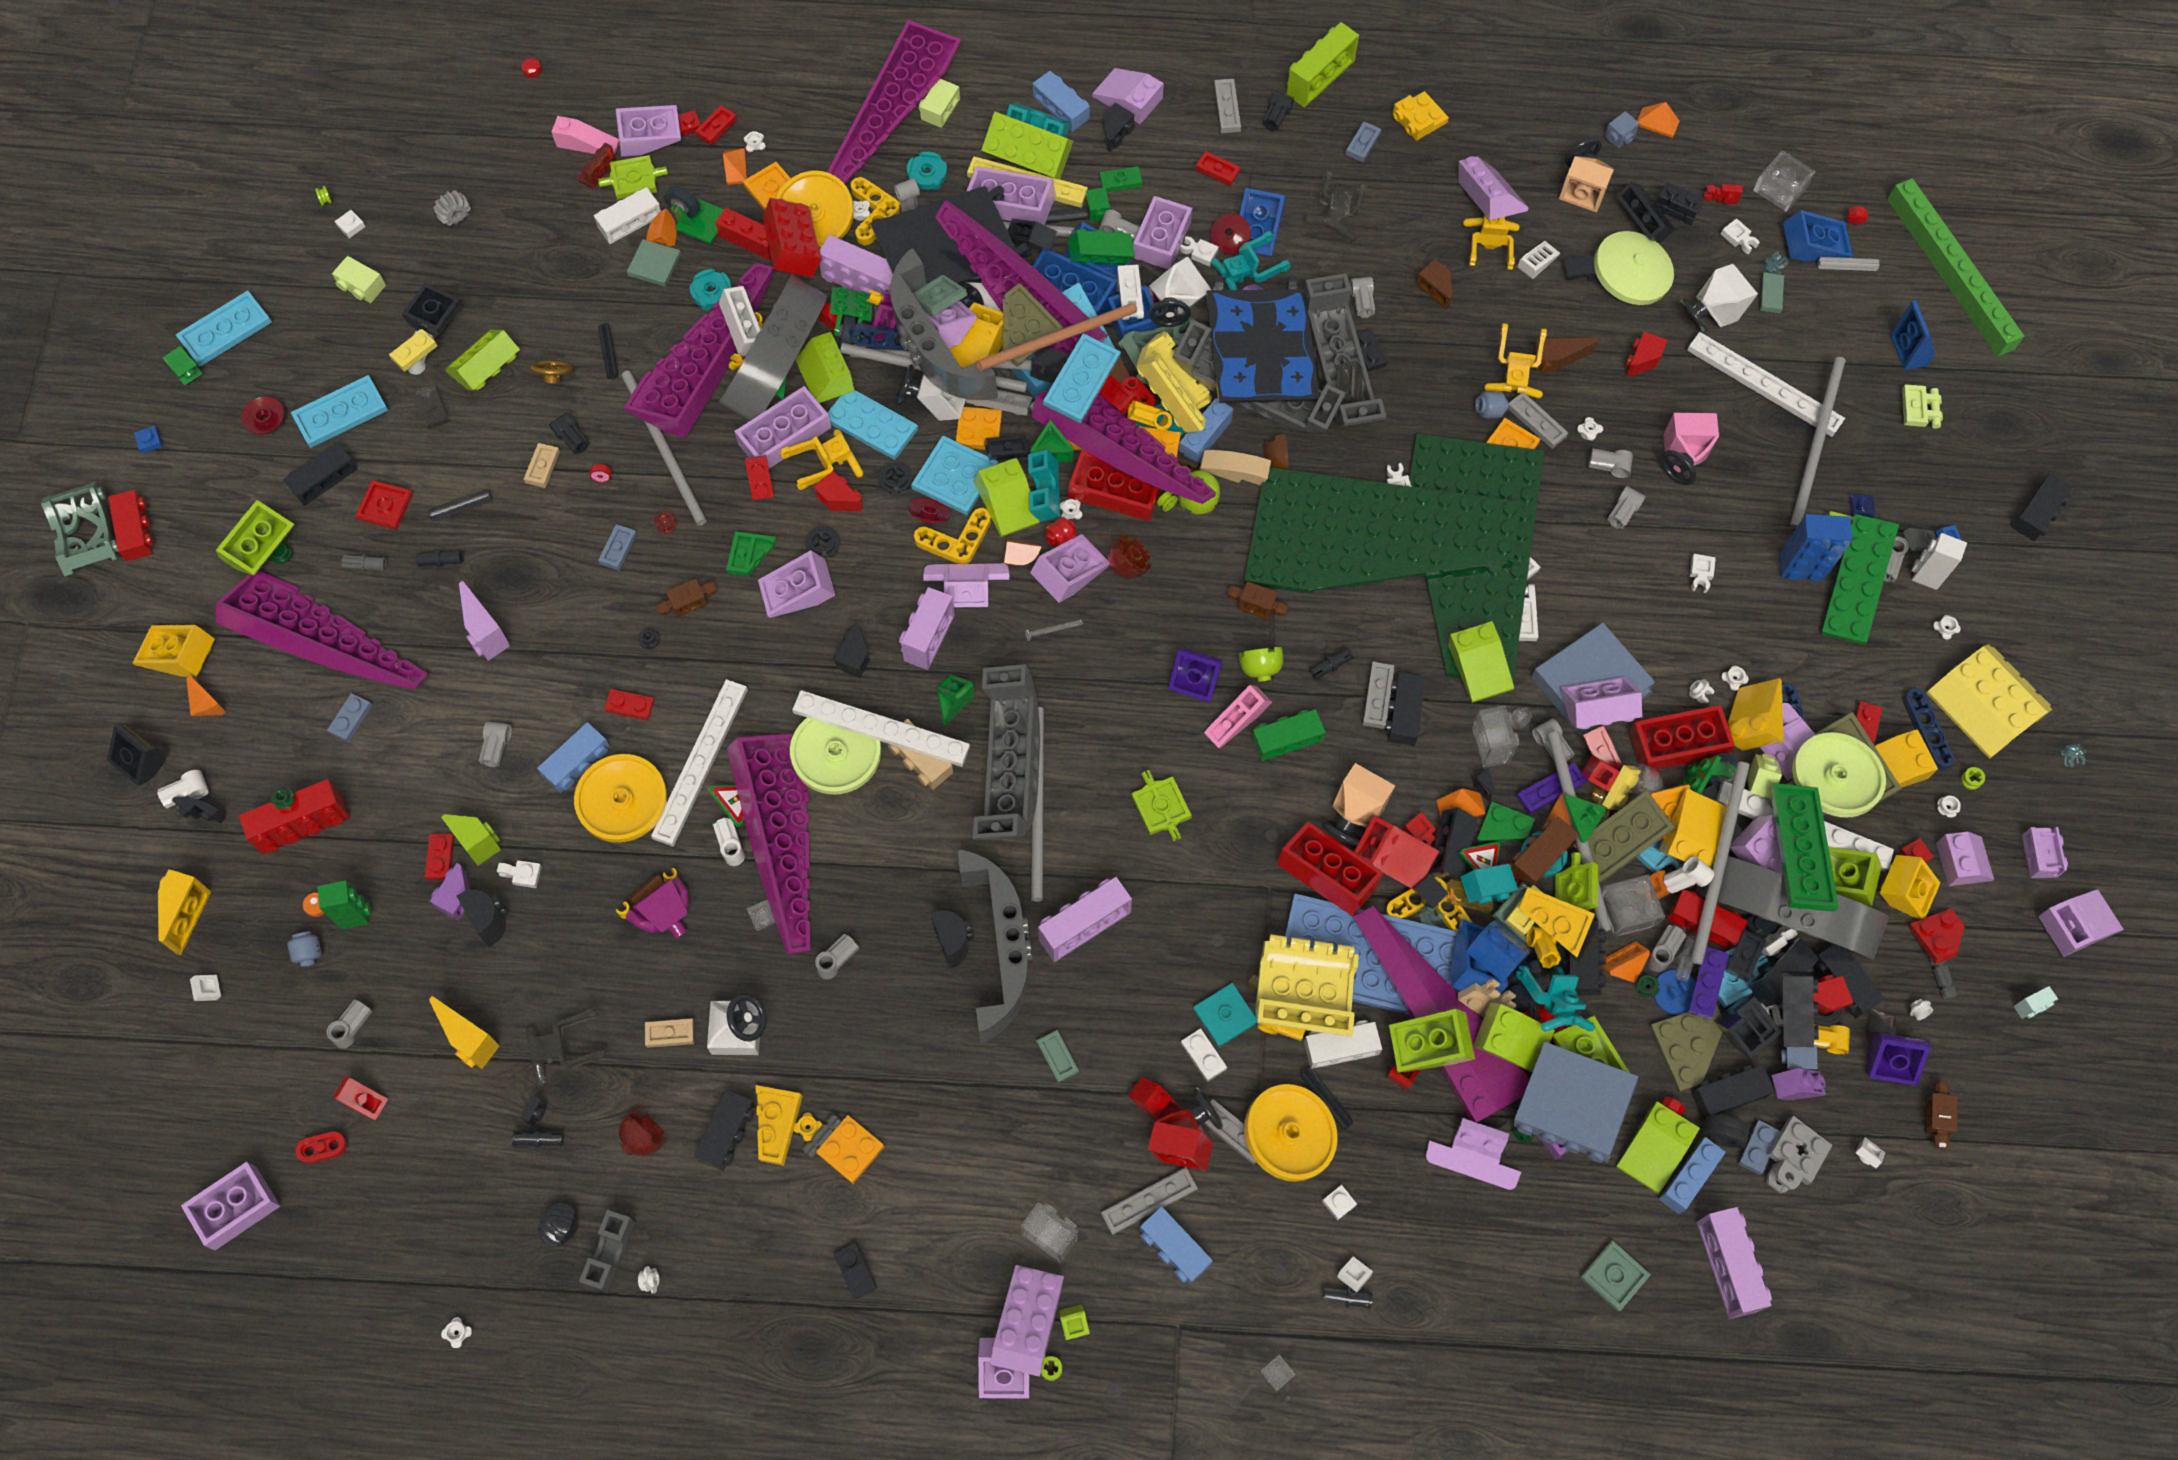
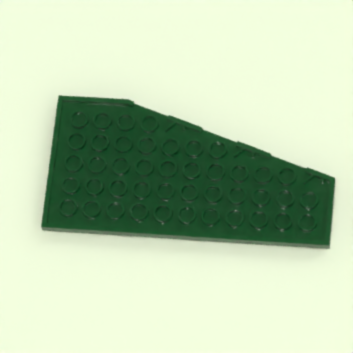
M1424 434L1416 435L1410 473L1411 487L1522 502L1515 556L1512 564L1492 567L1479 566L1452 570L1451 573L1426 576L1445 674L1448 677L1461 678L1448 647L1450 634L1492 621L1501 640L1512 681H1514L1544 457L1543 450Z
M1270 467L1268 479L1265 482L1262 481L1244 584L1248 581L1267 588L1315 593V591L1323 589L1383 583L1384 580L1411 576H1431L1472 567L1512 564L1515 556L1522 502Z

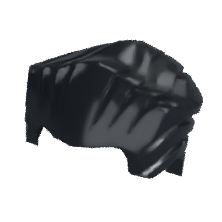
M566 1203L552 1204L540 1219L538 1235L541 1241L549 1246H563L576 1234L577 1214Z

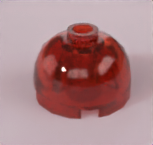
M1123 535L1116 540L1109 550L1108 560L1111 570L1116 575L1128 580L1139 578L1151 568V564L1149 565L1148 562L1151 558L1150 554L1139 540L1135 539L1132 541L1128 539L1129 535Z
M631 1109L619 1126L618 1133L622 1142L621 1148L629 1155L650 1156L655 1154L668 1140L667 1137L662 1138L664 1131L647 1114L641 1117L637 1114L638 1109Z

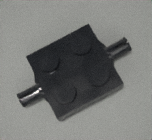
M1525 958L1519 966H1527L1542 991L1547 993L1551 983L1549 969L1543 967L1539 959L1527 961ZM1518 966L1507 978L1508 986L1504 991L1510 990L1516 995L1511 1000L1516 1004L1514 1009H1528L1530 1018L1534 1019L1533 1013H1535L1536 1020L1540 1019L1538 1007L1543 1004L1535 1002L1522 981L1517 978L1516 971H1522Z

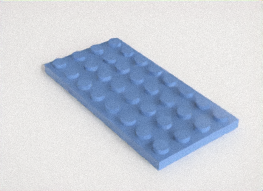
M1294 894L1285 934L1287 937L1286 944L1290 945L1291 937L1310 940L1309 948H1313L1314 941L1333 943L1334 952H1336L1338 944L1353 946L1354 954L1359 955L1358 969L1354 974L1352 1001L1409 1015L1353 917L1332 902ZM1359 909L1354 916L1365 910ZM1382 914L1451 986L1450 969L1458 932Z

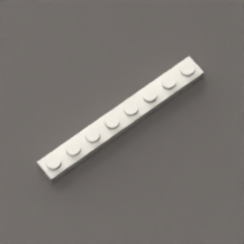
M1701 332L1698 333L1688 347L1687 351L1814 427H1817L1822 408L1821 403ZM1832 411L1826 434L1833 437L1845 418Z
M726 679L670 795L665 811L651 835L653 840L674 847L748 689L746 686Z
M802 690L793 707L794 714L963 767L970 749V744Z
M1726 781L1721 783L1716 802L1725 806L1728 805L1732 789L1731 783ZM1743 790L1739 814L1755 819L1757 816L1774 815L1773 808L1767 805L1770 799L1752 794L1748 790ZM1824 821L1828 847L1877 853L1882 865L1881 871L1889 870L1894 849Z

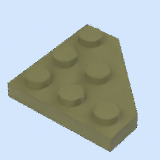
M1020 283L1004 295L1002 351L1063 329L1056 319ZM1038 350L1010 361L1018 367Z
M1717 1005L1712 1020L1687 1012L1649 1026L1678 1093L1697 1087L1705 1078L1722 1035L1721 1029L1714 1022L1721 1015Z

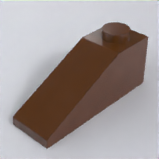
M1598 338L1545 339L1541 364L1534 368V371H1542L1544 373L1556 371L1594 353L1598 344ZM1539 339L1535 340L1532 355H1537Z

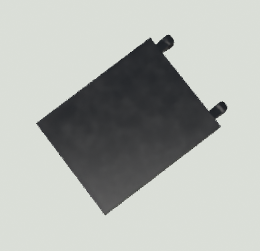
M983 186L870 223L892 274L908 250L914 249L923 263L926 284L941 275H945L957 284L980 278L978 273H974L970 268L971 263L966 256H962L959 252L957 243L954 239L949 238L935 217L946 200L982 225L1020 257H1030L1032 255V247L1030 243L1025 242L1015 248L993 202L1004 199V189L1002 186H996L989 192L987 187Z

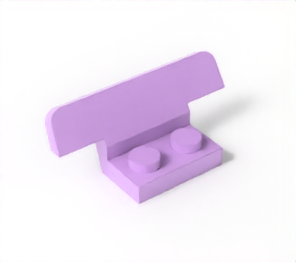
M1003 563L934 564L925 567L923 578L924 581H944V593L953 596L954 607H988V580H1009L1008 565Z
M1783 703L1784 742L1760 748L1765 754H1769L1778 760L1781 773L1789 781L1793 779L1792 765L1797 751L1808 739L1815 736V733L1790 704Z
M1462 1118L1455 1133L1451 1148L1429 1141L1427 1146L1426 1160L1429 1163L1507 1190L1516 1187L1521 1175V1171L1499 1164L1501 1154L1508 1142L1509 1134Z

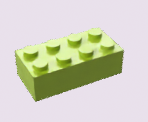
M1342 22L1336 27H1332L1323 39H1319L1310 51H1306L1297 63L1294 62L1289 68L1287 95L1294 97V101L1305 108L1355 61L1359 34Z
M994 111L981 151L1060 180L1073 140Z

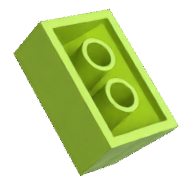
M490 329L451 363L445 371L467 390L477 391L486 384L485 380L489 376L493 377L501 371L500 367L505 362L510 363L517 356L515 353L520 349L504 330Z
M828 332L811 338L795 360L812 396L818 403L855 391L851 373L832 333Z
M256 500L216 549L217 555L221 560L238 571L254 576L295 525Z

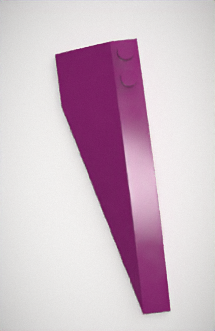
M907 20L827 173L836 176L844 184L851 179L945 74L962 42L960 38Z
M947 200L944 201L935 216L949 238L954 239L957 243L959 252L962 256L965 255L971 263L970 268L974 273H978L982 279V285L1001 311L1003 310L1004 295L1020 283L1063 328L1090 319L1010 247ZM1097 327L1047 347L1071 355L1082 334L1088 335L1102 343L1108 335Z
M755 263L739 279L740 283L736 286H744L753 312L757 311L774 273V267ZM719 301L712 306L713 310L708 315L704 314L683 336L684 340L681 343L675 344L670 349L671 353L665 359L661 358L656 363L657 367L652 372L648 371L642 377L625 404V411L668 434L686 438L722 379L729 363L732 361L730 357L737 351Z
M1049 390L1036 396L1032 418L1044 426L1051 420L1067 440L1098 459L1148 484L1201 504L1216 496V492L1202 479L1191 475V470L1187 466H1181L1177 462L1178 458L1173 453H1166V447L1145 428L1137 427V421L1127 418L1099 394L1082 423L1044 406L1043 400Z
M259 570L254 576L248 574L216 602V624L311 662L363 678L411 689H417L428 677V673L408 660L398 658L397 653L390 649L388 651L383 648L381 642L375 638L371 640L366 637V632L340 615L335 616L330 613V609L325 605L320 606L315 603L314 598L310 595L301 594L299 588L295 585Z
M794 734L738 737L727 747L747 833L765 894L787 955L809 952L810 921H808V911L810 910V901H808V889L810 888V879H808V869L810 866L809 833L807 832L809 792H807V785L797 776L791 762L790 745Z
M1374 906L1353 916L1355 923L1410 1018L1416 1019L1453 1009L1466 1012L1473 1046L1483 1019L1474 1010H1471L1458 1000V993ZM1473 1047L1475 1060L1441 1066L1439 1068L1469 1120L1477 1123L1522 1098L1529 1079L1521 1067Z

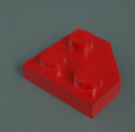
M1951 908L1910 924L1909 929L1934 963L1937 964L1956 957L1965 925Z

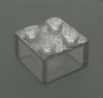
M1782 150L1759 176L1753 191L1787 212L1809 187L1816 171Z
M1505 705L1479 710L1472 725L1483 768L1510 763L1519 746L1518 735L1512 729V715L1510 712H1507Z
M1649 874L1606 885L1601 891L1615 937L1658 926L1665 918Z
M1038 1202L1020 1226L1021 1234L1059 1263H1062L1078 1240L1077 1225L1066 1217L1064 1220L1056 1215L1057 1211L1049 1204L1045 1203L1042 1205Z

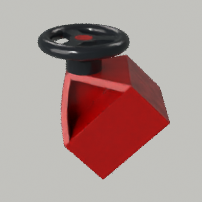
M1196 1087L1193 1089V1093L1198 1101L1197 1105L1190 1108V1110L1177 1111L1155 1121L1148 1151L1162 1163L1207 1171L1213 1142L1202 1127V1124L1210 1120L1217 1129L1221 1130L1223 1123L1206 1095L1200 1088Z

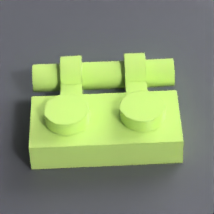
M1904 385L1902 388L1904 425L1926 427L1928 420H1930L1932 428H1940L1943 413L1940 411L1942 399L1941 395H1939V390L1932 388L1930 389V394H1927L1926 386ZM1927 403L1931 406V410H1927Z

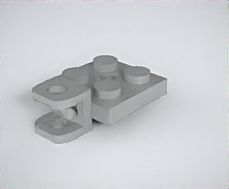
M1795 1116L1789 1117L1767 1154L1777 1162L1773 1164L1767 1175V1184L1779 1193H1785L1788 1190L1797 1188L1801 1181L1806 1185L1811 1184L1832 1144ZM1796 1145H1801L1803 1147V1154H1798V1148H1796Z

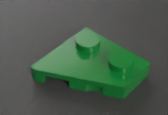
M735 531L726 568L727 574L749 576L776 545V537Z
M1491 802L1476 842L1525 841L1528 838L1535 818Z

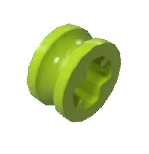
M323 186L322 189L315 188L322 206H325L326 202L332 203L326 186Z
M1167 491L1157 501V505L1159 507L1163 506L1162 510L1165 512L1173 508L1178 501L1176 496H1172L1173 493Z
M1976 767L1967 769L1961 776L1963 786L1970 790L1979 788L1985 781L1984 772ZM1974 775L1977 779L1972 782L1969 778Z
M1053 1356L1044 1358L1041 1375L1049 1381L1058 1379L1062 1373L1060 1360ZM1048 1362H1054L1055 1367L1058 1368L1057 1373L1053 1372L1054 1375H1048V1371L1044 1369L1045 1364L1049 1366Z

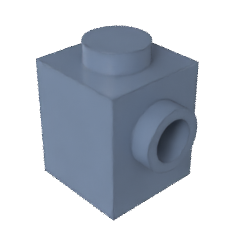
M1625 111L1609 123L1604 137L1619 149L1634 139L1640 123Z
M1814 1045V1047H1786V1049H1781L1782 1064H1786L1787 1069H1818L1817 1045Z

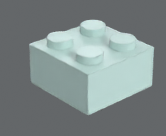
M2050 986L2025 998L2013 1007L2021 1019L2025 1017L2029 1019L2055 1005L2054 1001L2058 998Z

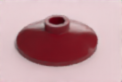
M1234 213L1219 217L1211 229L1212 243L1219 247L1218 251L1228 255L1239 253L1240 247L1244 243L1249 242L1251 238L1249 223L1245 218ZM1229 229L1233 230V234L1231 236L1226 235V232Z
M267 396L255 398L244 407L241 414L242 424L249 432L254 434L270 433L276 430L283 422L285 416L284 408L275 398Z
M917 498L909 503V512L924 523H943L950 519L951 510L949 507L934 499Z

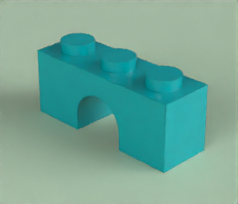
M1020 103L1009 104L1006 115L1067 138L1071 122Z
M1048 450L1028 454V473L1033 477L1036 484V490L1029 492V511L1040 522L1059 518V461Z

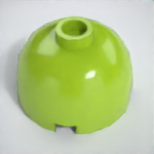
M1202 470L1191 472L1193 477H1199L1216 492V496L1204 504L1178 496V501L1181 507L1190 510L1193 514L1208 513L1219 502V483L1209 472Z
M1274 647L1272 650L1264 648L1239 653L1241 668L1249 677L1257 678L1258 682L1271 680V676L1277 674L1282 668V647Z

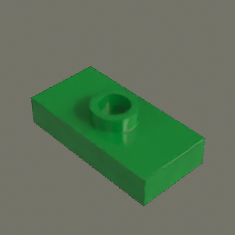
M1139 166L1099 172L1101 187H1106L1107 193L1142 188Z

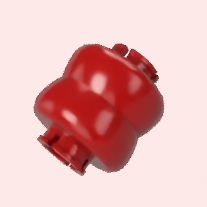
M1060 517L1054 523L1047 525L1045 528L1046 534L1044 535L1045 539H1048L1046 540L1050 546L1058 547L1076 537L1075 531H1077L1074 522L1071 519L1067 520L1064 517Z

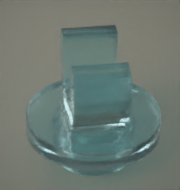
M1775 252L1771 259L1767 258L1765 260L1767 263L1765 267L1772 274H1780L1782 272L1781 268L1786 267L1789 263L1785 257L1778 261L1782 257L1779 252Z
M2079 744L2068 745L2066 750L2061 751L2062 756H2066L2065 765L2067 767H2074L2073 761L2075 758L2077 759V764L2085 765L2086 759L2082 754L2086 753V749L2080 748Z
M1439 904L1434 908H1427L1426 906L1420 908L1421 913L1419 916L1424 924L1436 926V921L1445 918V914L1442 913L1438 916L1434 915V909L1439 907Z

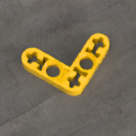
M858 177L851 182L852 194L862 202L868 201L870 207L874 209L857 227L855 232L857 242L866 246L873 243L876 239L870 223L877 218L883 219L899 214L900 204L894 197L867 179ZM873 195L881 197L878 201H872L870 198Z
M984 508L976 509L969 518L958 540L928 527H920L914 533L915 544L923 550L957 564H968L974 557L990 527L991 516L988 510ZM982 516H985V520H982V521L980 522L979 528H978V527H977V525H978V518H981ZM974 532L978 535V538L971 541L966 538V535ZM928 536V539L920 540V537ZM940 542H947L949 547L946 550H940L937 545ZM966 545V555L959 557V553L964 551Z
M1434 877L1448 893L1434 909L1449 930L1458 932L1456 919L1459 923L1462 919L1469 922L1471 920L1445 882L1439 877ZM1410 889L1388 903L1386 915L1406 919L1426 906L1422 903L1414 905L1410 902L1409 896L1416 894L1413 889ZM1405 902L1406 907L1401 910L1400 915L1391 913L1393 906L1398 909ZM1443 902H1450L1453 904L1454 910L1452 912H1445L1441 904ZM1456 913L1459 914V915L1456 917V919H1455V918H1453L1452 920L1449 919V918H1452Z

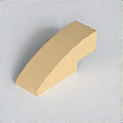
M1204 450L1200 470L1237 483L1245 480L1262 486V481L1265 482L1268 479L1271 460L1232 451Z

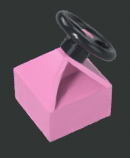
M1717 413L1673 414L1663 434L1665 452L1662 453L1660 462L1665 473L1678 484L1691 485L1695 482L1696 471L1693 465L1700 464L1707 459L1719 437ZM1669 465L1672 466L1676 474L1670 469ZM1686 470L1689 471V479H1684L1683 473Z

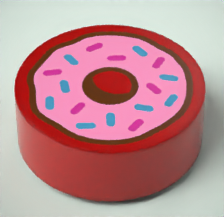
M595 464L590 468L589 477L595 482L605 483L610 481L612 470L604 464Z

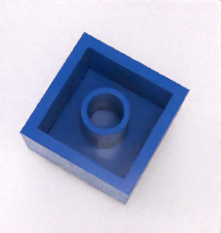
M1147 286L1141 287L1144 318L1129 317L1128 320H1122L1121 318L1112 322L1120 341L1128 332H1145L1161 327L1153 323L1149 317V311L1154 302ZM1120 294L1107 298V312L1121 307Z

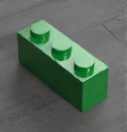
M1078 229L1068 238L1071 262L1126 265L1135 257L1131 233Z
M1316 709L1312 711L1303 710L1296 716L1290 718L1282 717L1269 725L1267 723L1258 725L1253 730L1252 741L1260 760L1264 761L1322 742L1326 732Z
M346 880L317 886L319 908L339 928L347 929L370 924L369 915L372 914L370 903Z

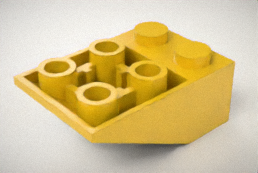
M975 302L971 305L969 309L976 314L977 319L962 342L949 349L962 369L976 363L980 359L998 353L1002 348L1003 312Z

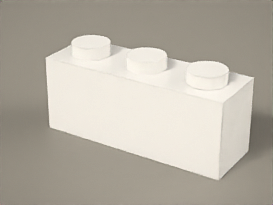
M646 187L618 201L607 209L601 210L594 215L598 229L608 243L611 244L652 222L661 212L657 200Z
M744 286L724 289L719 305L738 354L746 356L760 331V327Z
M1943 533L1936 540L1932 539L1928 549H1924L1920 559H1916L1911 571L1914 572L1912 581L1937 590L1960 563L1967 542Z
M1367 1020L1354 1024L1352 1037L1312 1031L1308 1033L1309 1036H1306L1304 1040L1311 1069L1377 1056L1382 1051L1375 1022L1368 1023Z

